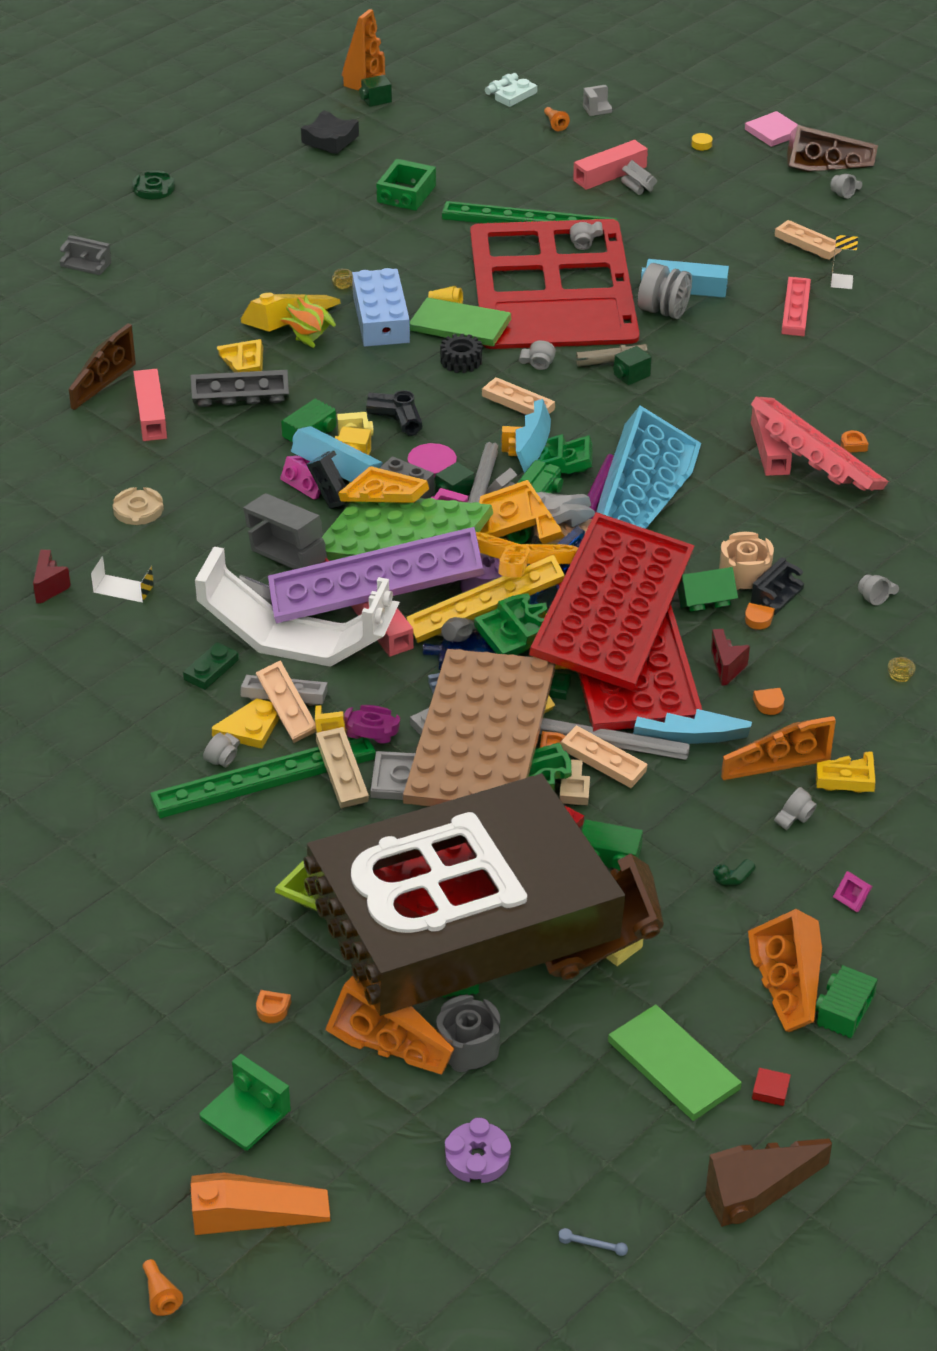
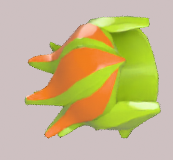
M305 295L304 301L297 297L300 309L291 304H288V307H286L293 318H281V321L293 328L297 341H301L314 348L316 345L313 341L322 335L329 325L335 327L336 324L327 310L319 305L310 303L307 295Z

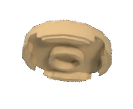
M137 487L126 489L115 496L113 500L114 516L125 524L142 525L150 523L160 517L164 510L162 496L157 491L143 487V490H137Z

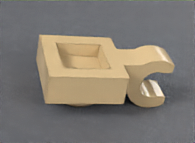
M571 759L572 776L561 779L560 800L562 803L588 805L590 776H581L583 760Z

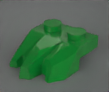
M563 434L548 438L538 461L545 462L546 465L551 464L560 467L561 473L584 472L592 467L591 438L588 435L568 442L565 441Z
M529 593L513 595L498 601L496 610L474 618L475 628L496 654L518 655L528 650L533 644L547 613L546 602L531 605L529 604Z
M560 742L535 749L529 777L542 773L553 790L555 779H566L572 776L571 760L567 751L563 750Z

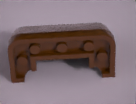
M629 854L618 860L621 868L620 871L616 868L610 871L625 894L621 937L545 962L549 974L555 977H562L563 980L572 979L579 975L580 970L641 939H651L660 933L664 922L654 878L648 864Z

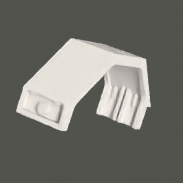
M213 547L195 579L197 601L257 652L330 667L384 637L400 603L392 601L393 592L389 591V579L378 577L377 592L372 591L369 596V609L363 608L361 615L346 623L302 617L276 624L272 605L227 569L224 548Z

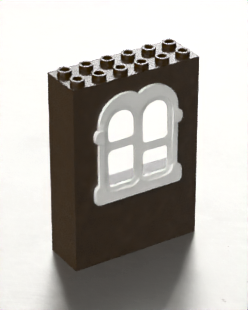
M542 773L307 843V856L303 859L307 872V878L304 879L306 893L309 897L313 896L315 899L317 912L321 918L325 917L332 939L336 938L338 940L343 959L345 961L349 960L352 965L355 981L362 983L368 1004L374 1005L380 1016L621 937L625 894ZM466 843L475 859L453 866H445L436 852ZM421 856L424 857L431 868L429 873L394 883L384 882L373 873L374 870ZM483 869L497 894L459 906L451 905L438 883ZM424 888L428 891L438 908L436 913L427 916L407 918L400 915L394 909L393 903L403 893Z

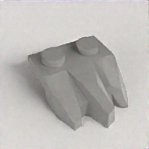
M537 493L557 524L564 522L574 527L587 521L595 514V511L590 508L589 496L584 494Z

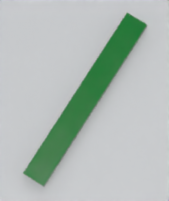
M446 201L442 211V219L474 223L593 219L617 220V218L451 201Z
M348 738L357 764L375 759L376 751L369 738ZM319 747L154 791L150 793V796L160 819L327 773V769Z

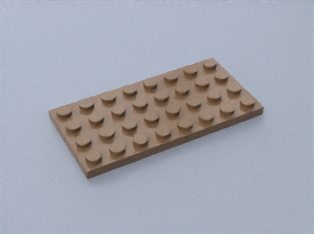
M447 649L405 786L403 803L433 806L528 778L555 672V664L535 657Z

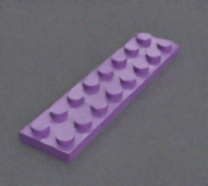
M474 527L269 575L268 580L274 619L277 624L369 602L371 592H377L378 577L389 579V591H392L393 596L484 575L485 573Z

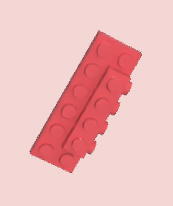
M756 396L751 403L757 409V415L765 420L769 419L765 428L770 431L769 435L773 439L781 443L782 441L790 445L789 450L800 457L804 455L809 459V465L819 471L821 469L829 474L827 477L838 485L841 483L850 484L854 479L853 484L859 489L873 491L883 490L889 482L774 398Z

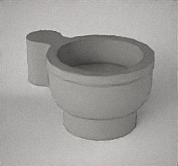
M851 174L835 175L831 181V190L836 192L838 196L847 199L853 196L856 189L860 190L862 187V182L857 181L856 177Z
M579 222L570 228L571 241L579 250L590 248L594 237L603 234L601 222H595L592 225L586 222Z
M535 341L531 344L530 349L521 350L519 362L522 364L530 362L538 370L547 369L549 364L553 362L556 349L549 342Z
M868 574L860 580L858 590L868 602L873 605H880L886 601L889 594H897L899 586L883 576Z
M222 733L216 734L206 746L203 759L214 765L220 764L225 768L228 767L237 754L240 740L229 733L225 735Z
M799 787L787 800L781 812L775 817L774 822L785 830L789 829L797 819L805 823L815 811L817 804L812 801L811 795L807 791Z

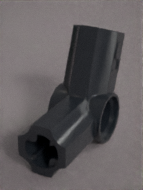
M401 390L394 393V395L368 393L366 405L368 414L394 416V419L400 425L401 431L408 436L417 435L422 430L423 424L415 406V397L412 392Z

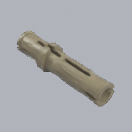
M646 344L636 345L644 351L647 350ZM620 345L619 348L576 352V358H586L585 360H577V366L613 363L616 354L635 346L626 347L625 345Z

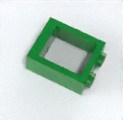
M396 159L376 183L377 202L417 211L436 186V167ZM396 182H399V183H404V184H408V185H413V186H415V187H414V188H410V187L395 185V183H396Z

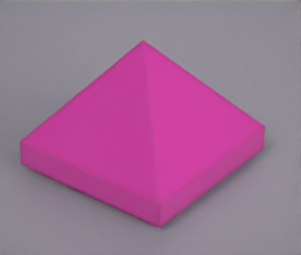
M847 871L833 897L852 910L859 912L873 886Z

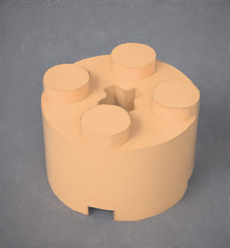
M754 532L733 533L729 536V540L723 541L721 544L719 569L733 567L737 590L740 588L752 589L753 583L772 566L774 553L772 543L767 538L765 541L758 538L759 534Z

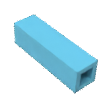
M648 259L646 268L651 263H657L667 266L670 272L675 268L681 272H690L692 274V295L726 297L729 266ZM642 267L641 280L646 271L645 267Z
M311 426L297 429L292 439L291 452L310 462L325 452L335 450L337 455L331 459L340 476L350 482L368 467L380 468L382 466L381 461Z

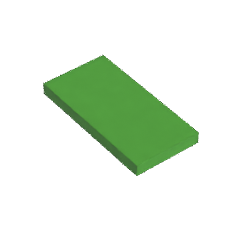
M427 297L409 322L410 331L440 337L449 336L451 338L454 334L457 337L460 334H464L467 337L469 334L472 335V338L477 337L478 341H481L483 345L494 346L511 321V313Z
M656 1004L608 1034V1042L692 1121H695L741 1090L742 1082Z

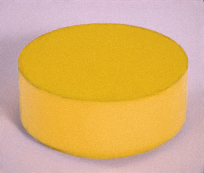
M698 133L692 136L691 145L696 150H708L712 147L713 138L709 134Z

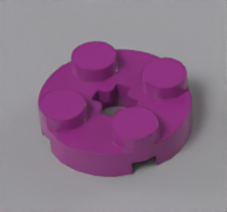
M361 705L358 711H353V707H351L344 714L345 728L347 729L346 735L350 738H374L376 742L388 743L391 741V736L399 732L400 717L396 715V718L391 716L392 710L381 706Z

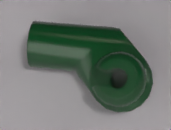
M745 859L735 870H729L727 865L724 864L722 866L719 864L713 869L714 880L720 885H740L751 875L756 866L749 859Z

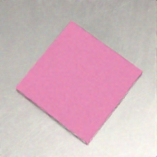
M776 111L746 122L745 130L773 147L790 140L791 131L798 124Z

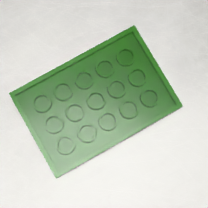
M419 498L414 503L350 502L322 538L326 544L327 559L332 561L474 527L476 532H480L493 515V509L491 504L435 500L434 498Z

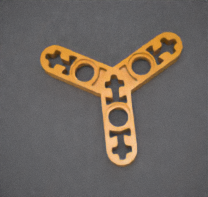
M476 532L480 553L500 559L498 574L506 577H521L528 564H533L552 555L555 556L558 564H571L578 550L576 546L565 544H518L485 533Z

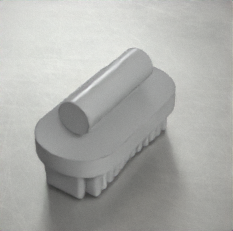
M633 160L622 168L627 175L622 177L621 182L636 194L641 195L644 188L648 192L654 189L653 186L657 183V179Z

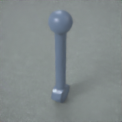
M567 1228L559 1231V1241L565 1244L574 1241L612 1250L619 1256H624L628 1252V1247L623 1242L612 1244L572 1234L571 1230Z

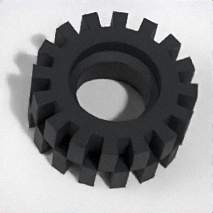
M456 334L452 335V338L446 337V340H442L440 344V363L444 369L447 368L450 372L454 370V373H459V371L467 373V370L473 372L474 368L478 369L482 365V342L478 341L477 337L472 338V335L469 334L467 337L464 334H460L458 337Z

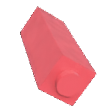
M636 140L575 161L573 181L587 190L627 175L622 168L625 165L627 166L631 160L640 167L646 168L648 149Z
M158 370L133 371L143 441L167 439Z
M752 407L751 425L765 476L790 475L792 452L789 450L790 445L784 441L781 443L773 439L769 435L770 431L765 428L769 419L761 418L756 414L757 409Z
M369 602L351 607L359 616L362 614L363 608L369 609ZM398 608L384 637L377 640L389 657L414 648L413 627Z

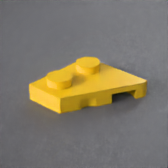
M261 339L217 346L219 356L233 372L262 371L263 344Z
M255 699L212 727V737L218 733L224 735L229 733L239 739L240 744L262 749L280 718L270 701Z
M864 752L862 759L851 761L849 756H845L837 760L817 762V788L830 791L836 789L853 790L855 792L875 791L873 752Z

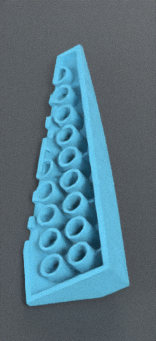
M639 406L624 425L605 481L597 512L646 529L692 474L701 443L644 407Z

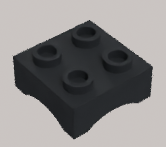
M325 110L319 114L312 124L304 125L301 128L302 143L335 154L359 136L358 120H342Z

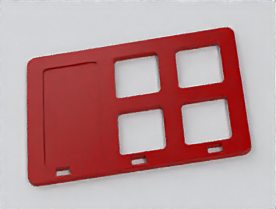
M593 219L483 223L471 226L470 235L478 307L511 313V321L495 345H483L485 348H530L531 344L535 341H546L554 347L633 344L639 341L640 333L620 225L617 220ZM579 222H586L591 225L595 222H601L607 252L558 254L556 252L554 235L570 234V228ZM538 236L539 255L497 257L490 255L489 237ZM616 237V241H609V238ZM608 267L610 269L613 285L611 288H562L559 269ZM536 269L543 271L545 290L497 292L494 290L493 271ZM623 277L624 281H616V278ZM631 319V323H624L623 320Z

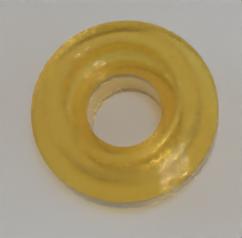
M348 269L336 270L332 277V283L341 289L348 288L353 285L352 272Z
M897 657L888 663L890 676L896 681H908L915 673V664L908 658Z

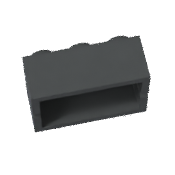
M266 493L243 507L247 527L252 528L248 531L252 551L293 569L320 564L327 558L326 544L321 537L323 536L320 515Z

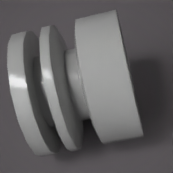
M651 263L646 268L640 283L638 307L641 310L652 313L660 310L663 316L669 315L671 318L679 319L684 313L690 298L692 274L687 271L681 272L676 268L670 272L667 266Z

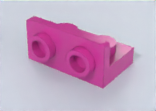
M287 456L280 477L281 480L310 498L318 499L321 491L306 465L310 461L300 456Z

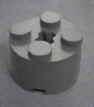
M471 995L457 996L444 1003L441 1007V1012L437 1016L436 1031L454 1048L448 1062L452 1069L457 1072H466L468 1069L480 1068L496 1060L500 1048V1014L497 1008L486 999H483V1002L473 1000Z

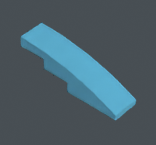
M543 399L534 401V413L525 415V427L516 429V454L524 473L540 457L550 433L551 418Z
M697 709L694 719L667 713L665 723L637 716L633 734L688 744L715 743L747 738L752 722Z

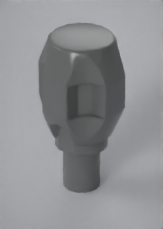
M453 617L443 624L441 632L448 641L462 642L467 640L472 632L477 629L475 628L474 620Z

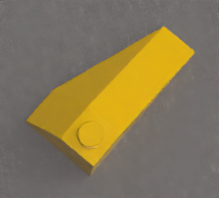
M263 293L260 295V298L250 302L241 317V323L269 332L285 326L287 323L282 322L281 318H293L286 307H288V304H291L300 309L297 297L304 301L305 295ZM307 295L310 303L319 305L324 309L341 304L340 299L331 296Z

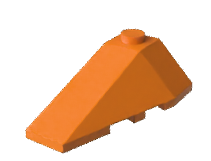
M371 9L358 18L342 71L344 87L358 91L362 88L361 79L385 75L384 52L379 49L381 40L376 37L377 24L374 12Z
M835 717L793 723L723 756L722 779L728 780L830 760L836 723Z
M794 909L748 931L751 959L763 976L761 979L763 985L769 989L773 997L772 1004L787 1032H792L814 1022L822 954L819 921Z
M354 976L344 984L325 1029L352 1047L362 1049L365 1046L378 1050V1055L387 1058L391 1054L403 1058L409 1065L442 1074L445 1071L454 1051V1048L412 1006L380 1016L375 1006L368 1004L364 987L361 982L357 983Z
M225 1172L194 1175L191 1177L192 1214L195 1235L330 1221L328 1191L326 1189Z

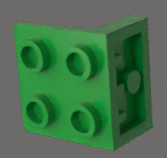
M239 1054L232 1061L234 1082L200 1112V1119L247 1151L291 1111L289 1086L244 1055Z

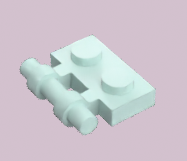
M513 73L504 75L499 81L491 82L485 88V92L488 95L495 94L496 101L511 107L536 94L538 85L529 82L527 79L518 80V75Z

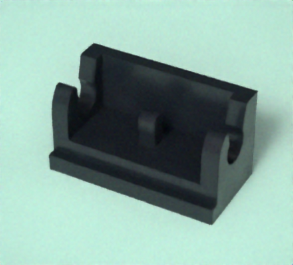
M335 450L325 452L306 464L330 509L347 503V501H340L338 494L346 485L331 459L337 455Z
M781 557L753 583L751 603L775 608L774 615H776L804 589V582L794 578L792 573L800 576L803 574V571Z

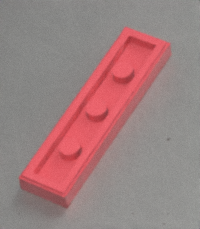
M788 277L781 334L805 336L811 279Z

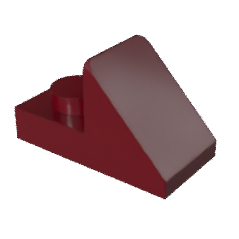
M40 550L33 581L36 603H43L71 586L69 568L58 567L56 560H52L51 550Z
M713 629L711 653L721 686L729 684L746 668L749 660L750 646H732L731 640L726 639L723 629Z

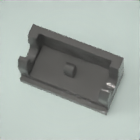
M69 235L60 248V252H65V255L60 260L61 267L101 275L111 264L110 245L108 243Z

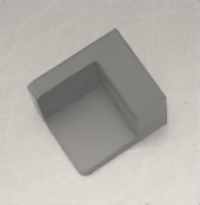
M600 85L584 88L583 107L589 116L612 113V107L607 101L608 87Z

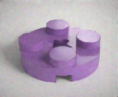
M475 1118L470 1123L457 1127L445 1140L446 1165L454 1176L463 1181L470 1182L471 1178L481 1179V1183L490 1182L499 1178L508 1168L511 1155L509 1139L500 1128L489 1124L484 1118ZM476 1148L484 1150V1155L482 1156L478 1153L474 1155L471 1153Z

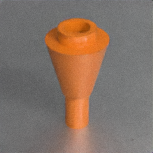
M550 107L545 108L544 113L548 116L551 127L555 131H563L568 127L570 117L566 112L553 110Z
M149 1259L145 1261L142 1267L148 1278L151 1312L158 1316L174 1313L183 1302L182 1292L160 1272L155 1260Z

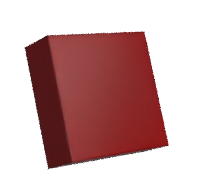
M759 1068L752 1099L784 1106L791 1075Z

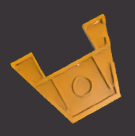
M528 480L480 496L479 503L491 504L493 509V515L480 530L481 533L502 537L537 524L538 535L542 544L565 537L563 531Z

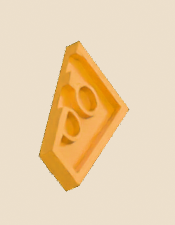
M370 466L338 494L340 501L414 503L429 490L427 480Z

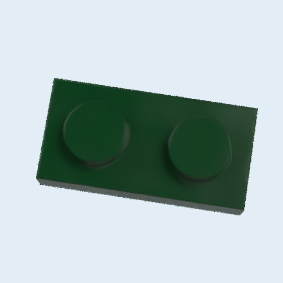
M216 642L183 671V678L185 681L206 690L239 660L238 652Z

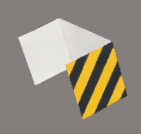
M836 235L835 249L857 250L858 237ZM832 268L831 287L852 289L853 275L833 274Z
M103 556L91 573L94 593L142 603L154 585L152 566L141 582L105 575Z

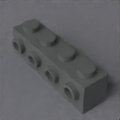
M287 370L191 375L193 403H198L199 407L212 406V402H222V405H235L236 401H246V404H258L260 400L270 399L271 403L284 402V398H289Z

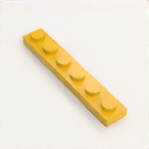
M552 555L528 565L521 577L502 576L406 618L413 627V635L417 643L441 634L443 624L450 618L459 617L474 620L478 616L496 610L498 601L513 595L525 593L533 595L561 583L565 576L555 556Z

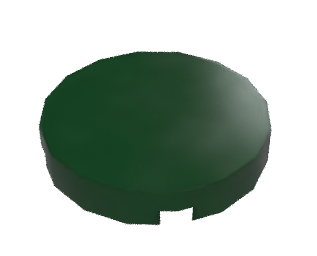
M164 171L144 172L145 175L140 177L139 174L132 180L133 192L136 196L144 199L165 198L175 190V179L173 176L171 178Z

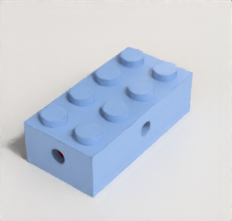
M384 268L382 270L352 272L353 298L364 347L410 343L409 316L398 269Z

